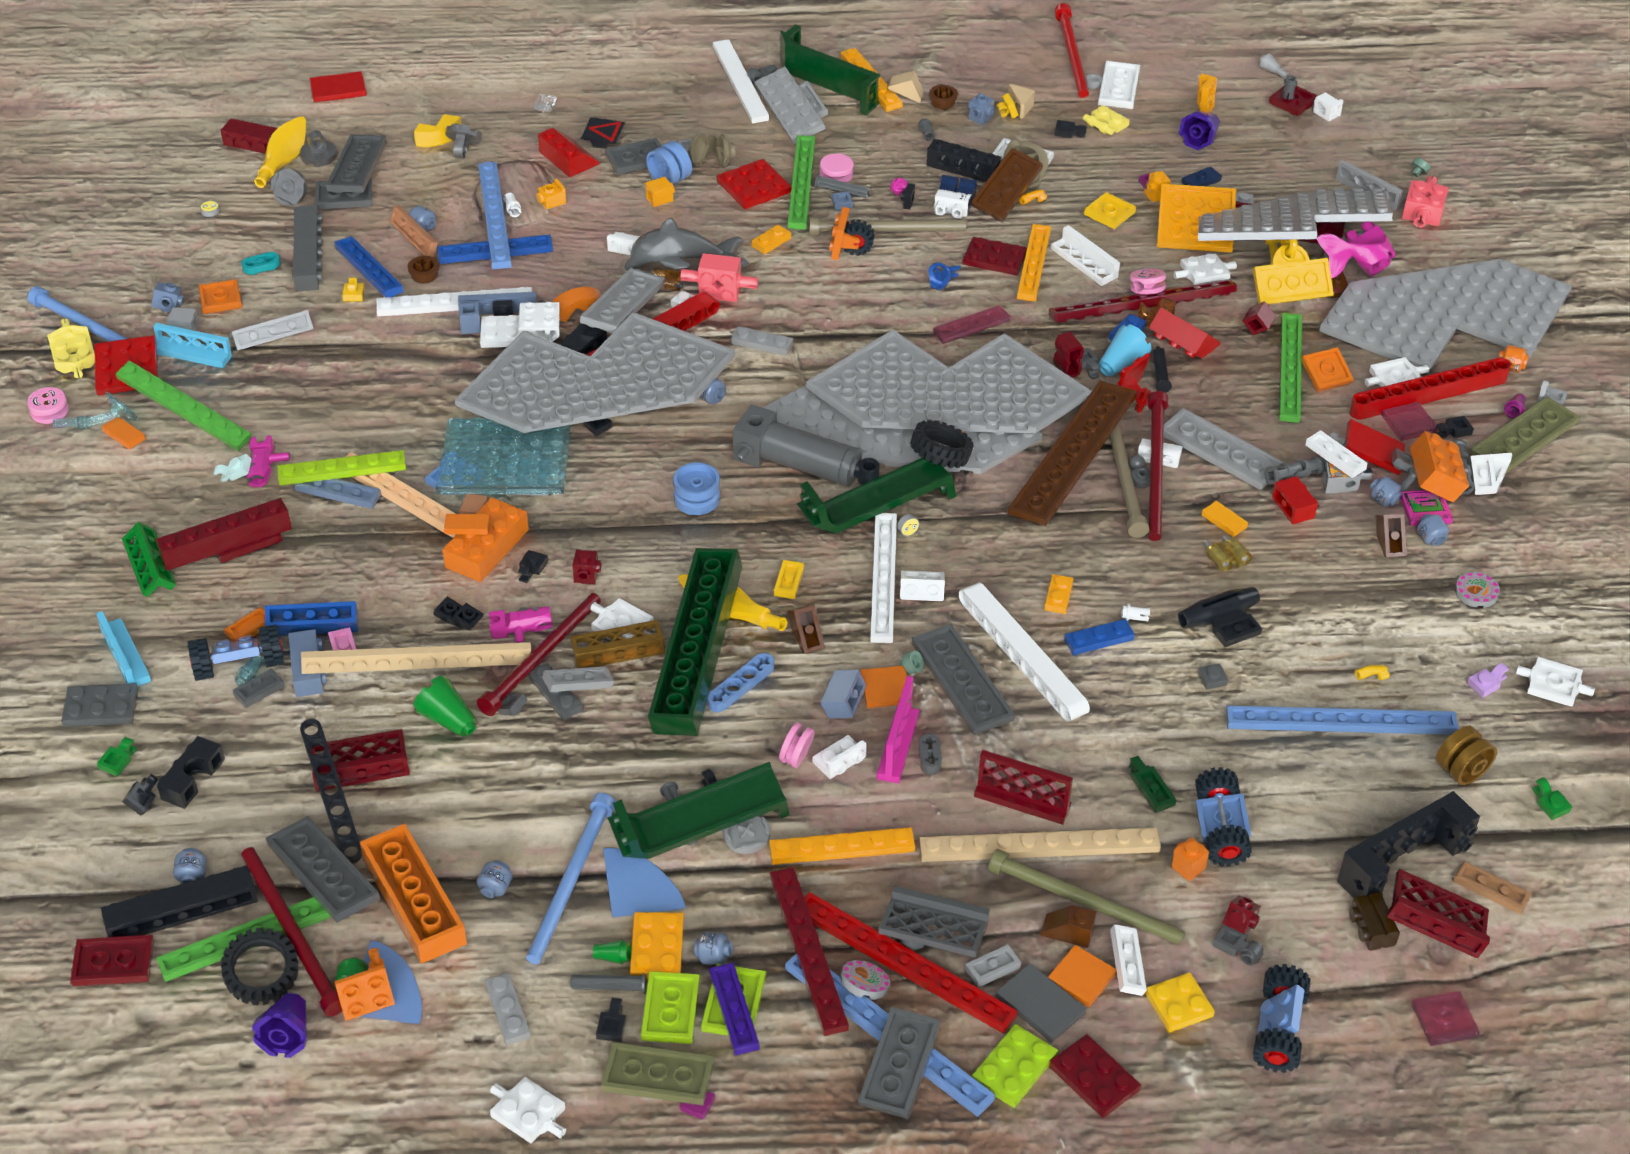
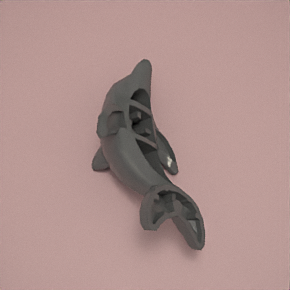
M668 218L663 222L661 228L645 233L634 242L630 258L624 268L628 271L630 268L635 269L654 262L674 269L688 268L690 264L682 258H702L703 253L739 257L735 255V252L743 244V240L740 237H732L716 246L695 232L678 228L674 219ZM740 257L741 268H744L749 263L745 258Z

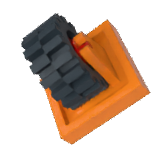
M842 207L841 214L836 216L832 231L833 240H831L829 251H832L831 259L839 260L841 248H845V252L851 251V255L855 252L856 256H860V252L863 255L866 254V251L869 252L873 245L874 229H871L872 226L870 224L866 226V221L860 223V219H857V222L854 219L849 222L850 208Z

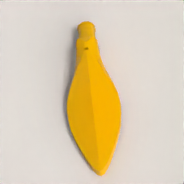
M297 117L284 123L271 135L264 162L258 171V176L254 180L257 187L263 188L278 170L291 163L300 154L306 135L305 117Z
M688 574L678 576V580L683 588H685ZM737 586L729 618L744 620L756 624L765 630L768 627L778 631L786 629L787 620L785 617L771 614L768 608L757 604Z

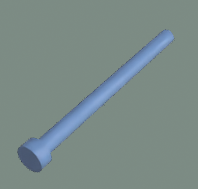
M39 286L33 287L28 293L27 300L30 304L38 308L44 306L79 326H86L88 331L108 342L128 339L49 296L47 290Z
M597 793L594 795L590 804L591 816L526 956L527 961L532 964H540L605 817H610L615 809L613 802L616 801L608 794Z

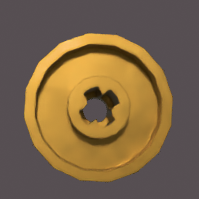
M1464 726L1456 730L1444 741L1437 752L1436 762L1445 771L1450 772L1451 777L1457 783L1464 786L1479 779L1491 767L1497 756V748L1488 740L1483 739L1482 734L1473 726Z

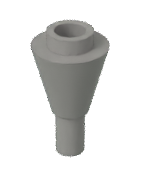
M1270 53L1261 57L1259 61L1261 69L1277 73L1283 79H1286L1289 73L1281 68Z

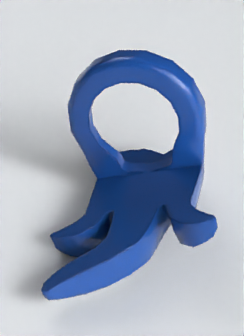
M933 263L928 270L931 288L937 290L945 288L952 278L958 277L959 274L955 273V271H958L961 265L947 267L943 263ZM937 266L942 267L944 269L940 272V269L937 268Z

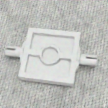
M1216 253L1197 257L1191 256L1181 259L1180 266L1183 270L1174 271L1173 275L1175 279L1185 277L1191 280L1194 285L1230 279L1231 273L1229 270L1236 269L1237 264L1235 261L1222 262Z
M1406 357L1370 365L1369 369L1373 377L1366 378L1365 385L1369 387L1377 384L1383 387L1421 377L1420 374L1429 373V367L1427 365L1416 367Z
M620 598L605 608L596 602L590 608L591 611L599 614V617L591 623V628L595 632L654 620L653 616ZM646 630L643 632V633L648 634V635H649V634H652V633H650V632H648V631H646ZM630 633L622 635V637L625 639H629L634 636Z
M1538 657L1536 665L1532 669L1520 665L1517 668L1516 674L1529 678L1528 694L1571 707L1579 693L1593 697L1595 687L1582 684L1581 675L1583 670Z
M526 1077L508 1091L498 1085V1083L492 1086L490 1093L501 1099L490 1110L493 1119L529 1143H532L539 1135L550 1131L558 1138L564 1136L566 1128L555 1122L557 1117L565 1110V1103Z

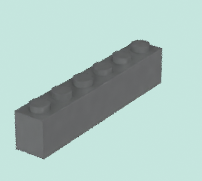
M317 205L294 207L293 279L296 292L319 290V282H322L321 247L323 245L321 235H323L322 213L318 212Z

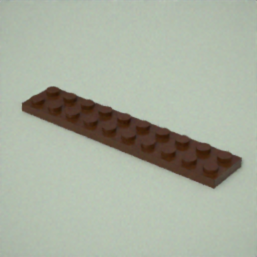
M1099 381L1008 507V515L1047 526L1137 397V391Z

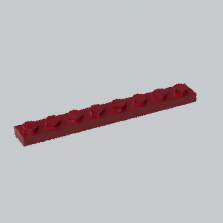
M794 867L770 872V879L823 1035L829 1036L849 1031L845 1012Z

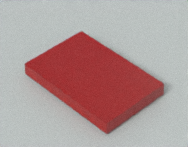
M362 71L309 78L315 103L367 96Z
M1350 419L1347 423L1344 447L1358 457L1396 475H1400L1402 471L1394 467L1391 453L1395 448L1404 452L1405 444Z

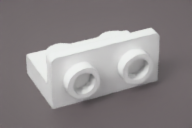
M615 232L614 235L609 234L607 236L608 251L630 255L632 245L640 236L622 232Z
M1142 438L1139 444L1138 455H1141L1145 462L1150 463L1151 440ZM1163 442V466L1178 468L1183 446Z
M901 570L900 599L943 601L944 572Z
M847 735L814 755L812 763L831 779L836 775L844 773L852 765L860 763L866 757V742L862 740L857 743Z

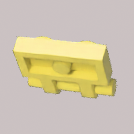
M1104 105L1092 111L1091 116L1085 114L1083 120L1089 126H1095L1100 132L1112 135L1114 131L1118 133L1129 126L1130 121Z

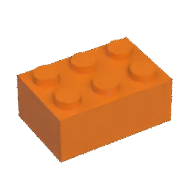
M1424 431L1410 446L1419 486L1454 503L1469 487L1458 445L1452 441L1448 442L1435 433L1432 434Z

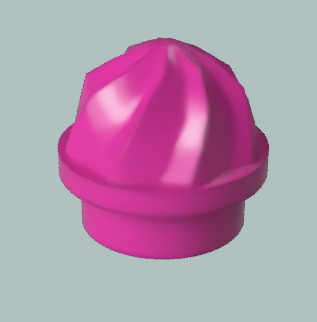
M904 178L894 179L891 182V191L894 195L901 196L902 190H906L908 182Z

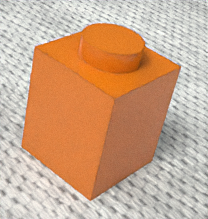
M1192 837L1176 845L1173 850L1172 868L1186 880L1191 881L1206 869L1209 851L1203 844L1198 843Z

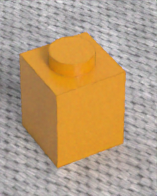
M665 176L645 182L646 199L653 207L673 201L675 188L673 183H670Z

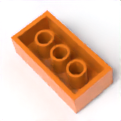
M492 497L476 513L490 515L488 535L456 534L442 549L445 568L480 583L529 530L527 511Z

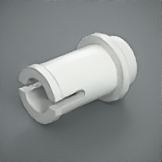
M1130 604L1122 606L1121 618L1127 621L1132 619L1148 622L1150 608L1132 607Z

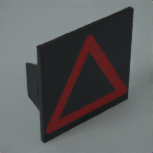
M590 117L581 139L591 141L593 147L605 149L608 143L616 144L625 122Z

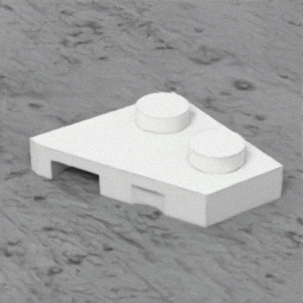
M1512 453L1471 456L1470 462L1473 482L1475 484V495L1497 493L1512 460Z

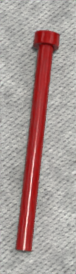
M1061 3L1055 7V17L1061 23L1078 95L1080 98H1086L1089 95L1070 20L1072 17L1071 7L1067 3Z

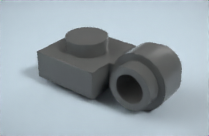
M767 65L766 67L759 68V70L757 68H750L747 71V76L752 84H755V81L775 72L778 68L775 65Z
M1226 925L1223 926L1213 941L1214 947L1233 957L1238 952H1241V960L1250 966L1257 964L1263 956V947L1260 943L1256 941L1246 942L1247 934H1243Z

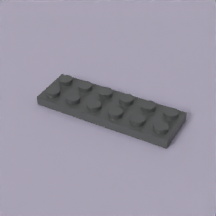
M350 134L326 184L327 192L364 193L386 144V135Z
M952 624L912 637V645L921 654L924 663L973 735L1014 721L1015 714Z
M309 816L265 838L271 850L336 923L380 900L379 892Z

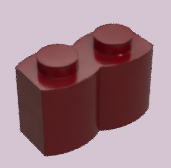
M1071 331L1060 334L1055 341L1054 365L1071 378L1077 377L1082 370L1081 359L1084 354V348Z

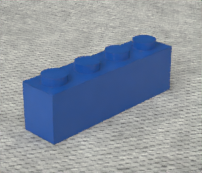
M356 601L266 605L265 626L277 624L279 636L314 629L316 634H326L349 627L351 632H358V609Z

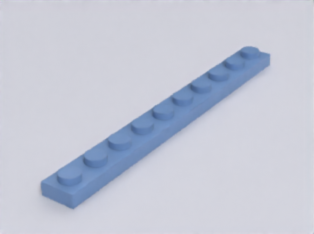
M497 162L478 164L492 269L512 268Z
M1260 706L1226 707L1228 729L1451 735L1459 729L1456 712Z
M794 955L785 963V969L806 985L797 956ZM830 970L845 1015L880 1041L889 1014L863 995L862 998L850 993L842 985L841 977ZM933 1048L924 1076L978 1117L994 1102L995 1094Z

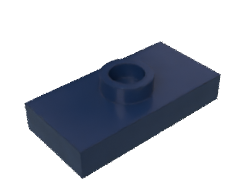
M1210 166L1182 177L1181 183L1189 186L1206 187L1221 181L1222 175Z

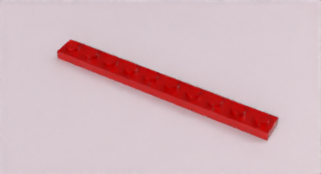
M811 892L804 897L815 926L1002 1034L1005 1033L1017 1017L1018 1011L888 936L878 934L879 931Z

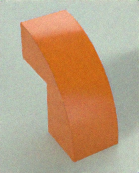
M578 287L560 294L552 302H559L560 321L566 323L576 308L586 311L602 295L596 288Z

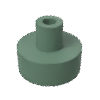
M1415 158L1411 164L1414 168L1412 174L1416 177L1420 173L1427 174L1431 168L1427 162L1420 158Z
M916 650L906 652L903 660L900 661V666H904L909 674L919 673L923 670V658Z

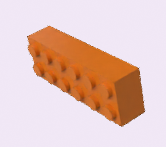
M405 823L360 842L363 860L421 964L467 944L462 921Z

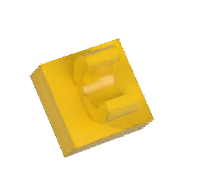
M1009 93L1003 95L1004 102L997 104L998 109L1001 110L999 111L1001 117L1010 114L1013 119L1019 116Z
M349 278V283L344 284L343 301H363L364 283H357V278Z

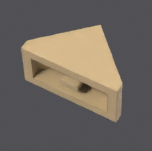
M915 71L892 76L888 87L889 90L918 103L921 102L924 92Z
M1009 84L1008 93L1015 104L1019 118H1024L1034 106L1035 91Z

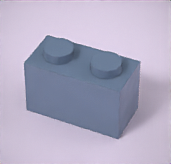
M859 669L834 671L831 680L828 682L825 694L821 698V706L829 719L853 718L867 686Z

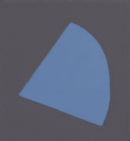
M603 848L612 918L634 915V912H662L686 908L677 887L652 862L644 858L623 857L620 849Z
M371 940L368 950L377 948L380 958L384 960L395 1005L360 1017L420 1024L422 1002L411 968L393 949L380 942ZM367 950L364 962L369 966L370 957Z

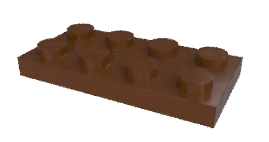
M1011 148L971 201V206L1003 222L1042 170L1043 163Z

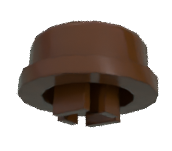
M936 85L929 91L930 102L938 109L952 108L955 105L958 92L949 85Z
M418 256L409 261L407 265L408 272L415 282L429 283L438 276L439 262L431 256Z

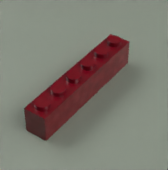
M278 498L157 538L156 542L160 558L166 570L169 571L291 530L292 527L289 512L282 498Z

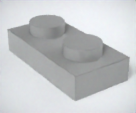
M1005 945L965 964L966 972L978 988L1021 968V961L1009 945Z

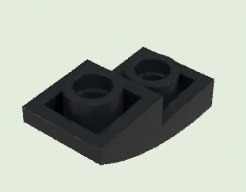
M448 596L434 609L433 614L451 625L466 630H471L484 617L482 612L468 603L462 606Z

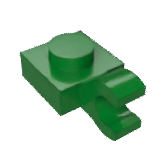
M124 737L117 748L110 746L97 762L98 769L118 777L132 760L131 756L137 749L135 746H132L134 740Z
M1542 777L1536 780L1538 786L1533 787L1532 790L1540 797L1537 804L1551 820L1571 812L1573 806L1559 790L1551 791L1550 784L1546 778Z

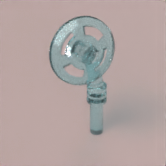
M106 391V397L112 406L109 409L110 412L93 417L77 416L71 419H53V427L76 426L77 428H90L91 425L113 420L121 415L136 421L138 417L117 397Z

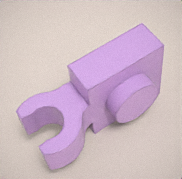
M1504 663L1497 665L1492 672L1485 668L1469 677L1467 684L1483 698L1500 688L1501 681L1507 678L1504 673L1509 668Z

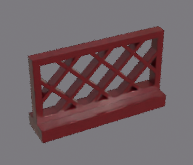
M402 729L327 742L331 756H340L338 760L333 762L341 787L410 775ZM399 738L394 744L387 742L390 739ZM367 743H374L370 748L364 746ZM315 746L311 752L319 755L316 752L324 751V747ZM343 747H351L347 752L341 750ZM380 747L387 749L383 753L377 751ZM357 751L363 752L360 757L353 755ZM326 765L318 769V773L321 775H326L331 771V768ZM312 770V775H313L315 790H316V791H319V788H318V785H317V782H316V779H315V776H314V773H313V770ZM328 786V787H326L325 790H327V789H333V788H337V787H335V786Z
M982 749L979 761L978 783L974 797L1064 825L1071 809L1070 797L1073 777ZM986 760L994 762L997 766L992 767ZM1009 768H1015L1020 773L1014 774ZM1002 770L1007 777L1002 778L997 772ZM1032 775H1037L1042 780L1037 781ZM1025 778L1030 784L1024 785L1020 779ZM1054 782L1066 784V786L1059 788ZM1048 785L1052 791L1047 792L1042 786Z
M1399 868L1395 877L1392 905L1387 912V918L1478 959L1490 943V936L1487 935L1489 909ZM1403 880L1409 882L1413 887L1408 888ZM1426 890L1433 893L1435 898H1430ZM1413 893H1418L1423 901H1418ZM1448 901L1455 903L1458 908L1454 909ZM1440 903L1446 911L1441 912L1436 904ZM1470 911L1480 914L1481 918L1476 919ZM1463 913L1468 921L1464 922L1458 914Z

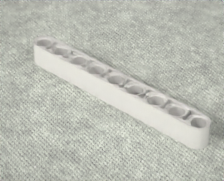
M981 582L959 591V599L962 605L1064 720L1070 722L1089 713L1090 708L1086 698Z

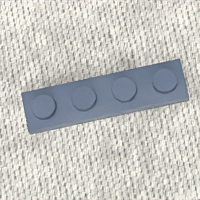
M536 292L458 295V304L478 302L479 314H493V301L512 300L513 313H519L520 303H537Z
M339 479L294 484L295 491L370 509H373L381 496L380 489Z

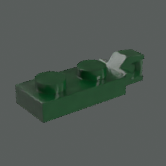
M1139 756L1130 758V776L1153 811L1157 813L1176 806L1177 799L1154 766H1145Z

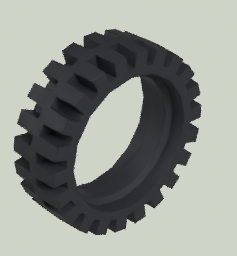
M931 420L919 422L910 441L911 448L914 449L915 453H919L921 458L926 457L925 460L933 461V464L937 465L939 463L942 467L947 465L949 468L965 466L971 456L974 443L970 437H967L966 433H961L962 430L959 428L954 429L955 426H947V423L944 422L940 424L939 421H934L933 423ZM934 441L941 442V443H943V444H945V445H947V446H943V445H941V444H939V443H936V442H934Z
M256 928V932L252 933L250 929L246 931V935L243 936L240 933L236 936V941L232 939L229 942V948H225L223 952L224 957L221 959V971L227 990L230 994L233 993L234 998L237 1000L241 998L242 1002L246 1004L251 1001L252 1005H258L259 1002L267 1005L269 1000L276 1002L279 1000L280 995L284 996L288 993V989H292L294 981H296L298 976V958L293 944L290 943L286 936L283 938L282 933L278 931L273 933V929L267 928L266 932L262 928ZM258 946L275 948L285 959L283 974L276 982L268 986L255 988L246 986L239 981L235 974V964L243 952Z

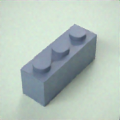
M315 629L288 633L292 678L296 697L322 694L323 684L327 683L326 673L302 674L301 652L323 651L322 638H317Z

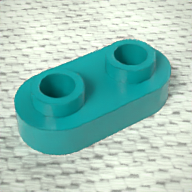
M275 252L247 257L241 262L242 270L249 275L275 270L280 266V257Z

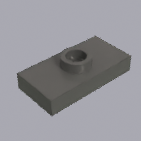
M271 668L232 691L237 700L247 708L285 687L284 681Z

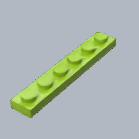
M404 450L277 465L279 486L402 471L406 470Z

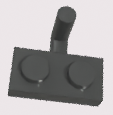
M1395 448L1391 453L1394 467L1400 471L1408 472V476L1400 484V492H1404L1415 480L1418 481L1412 457Z

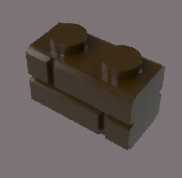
M1380 893L1355 897L1349 909L1351 921L1353 923L1356 922L1358 926L1359 938L1361 942L1366 943L1370 951L1381 949L1382 947L1395 946L1400 934L1395 921L1387 918L1389 909Z

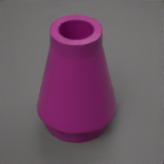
M1516 394L1505 404L1504 410L1509 418L1515 419L1525 412L1526 397L1523 394Z

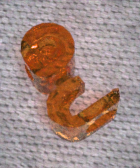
M1161 299L1158 308L1152 307L1150 312L1144 303L1141 302L1138 317L1146 320V327H1149L1160 308L1174 315L1176 304L1171 299Z

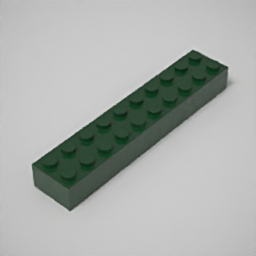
M695 549L648 714L653 734L698 736L742 571L738 549Z

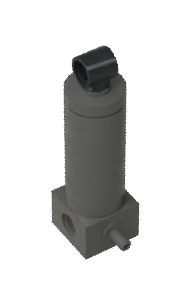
M750 404L733 429V460L760 468L762 463L767 460L848 487L854 483L856 478L862 485L879 477V462L874 458L862 459L861 449L778 423L777 412Z

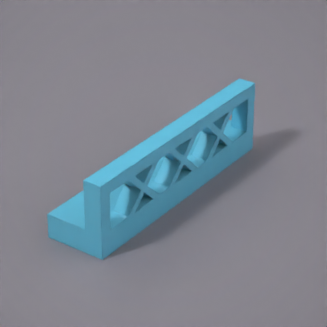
M155 323L153 326L157 340L158 355L224 368L232 357L229 338L160 323ZM162 331L166 332L171 337L162 336ZM178 335H183V336L186 337L189 341L183 340V339H182L180 336H178ZM197 338H198V339H202V340L206 343V345H205V344H201V343L197 340ZM215 342L222 343L223 348H219Z
M103 611L96 613L101 633L126 684L137 683V686L151 682L150 675L122 619L119 618L108 622Z

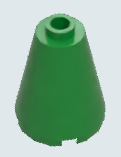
M440 675L431 680L433 685L429 689L425 686L417 695L413 704L416 708L414 710L459 736L471 735L477 727V719L451 681L445 675Z

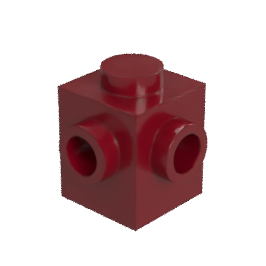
M1263 301L1250 307L1242 321L1249 331L1255 335L1268 330L1272 326L1276 315L1268 304Z
M576 549L572 564L574 583L596 584L597 575L601 573L602 561L598 560V551Z
M1239 895L1230 902L1222 924L1246 934L1250 929L1256 928L1260 919L1258 913L1261 905L1254 903L1250 898Z

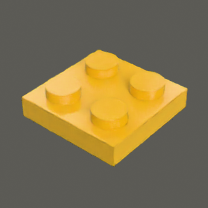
M1105 192L1085 208L1084 215L1112 229H1116L1136 212V206Z
M1190 972L1146 988V997L1169 1033L1214 1017L1215 1010Z

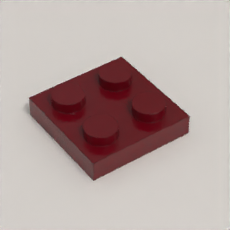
M1283 86L1269 97V103L1292 115L1299 116L1314 104L1318 95L1295 86L1294 98L1288 100L1289 93L1287 94V99L1282 96L1284 92Z

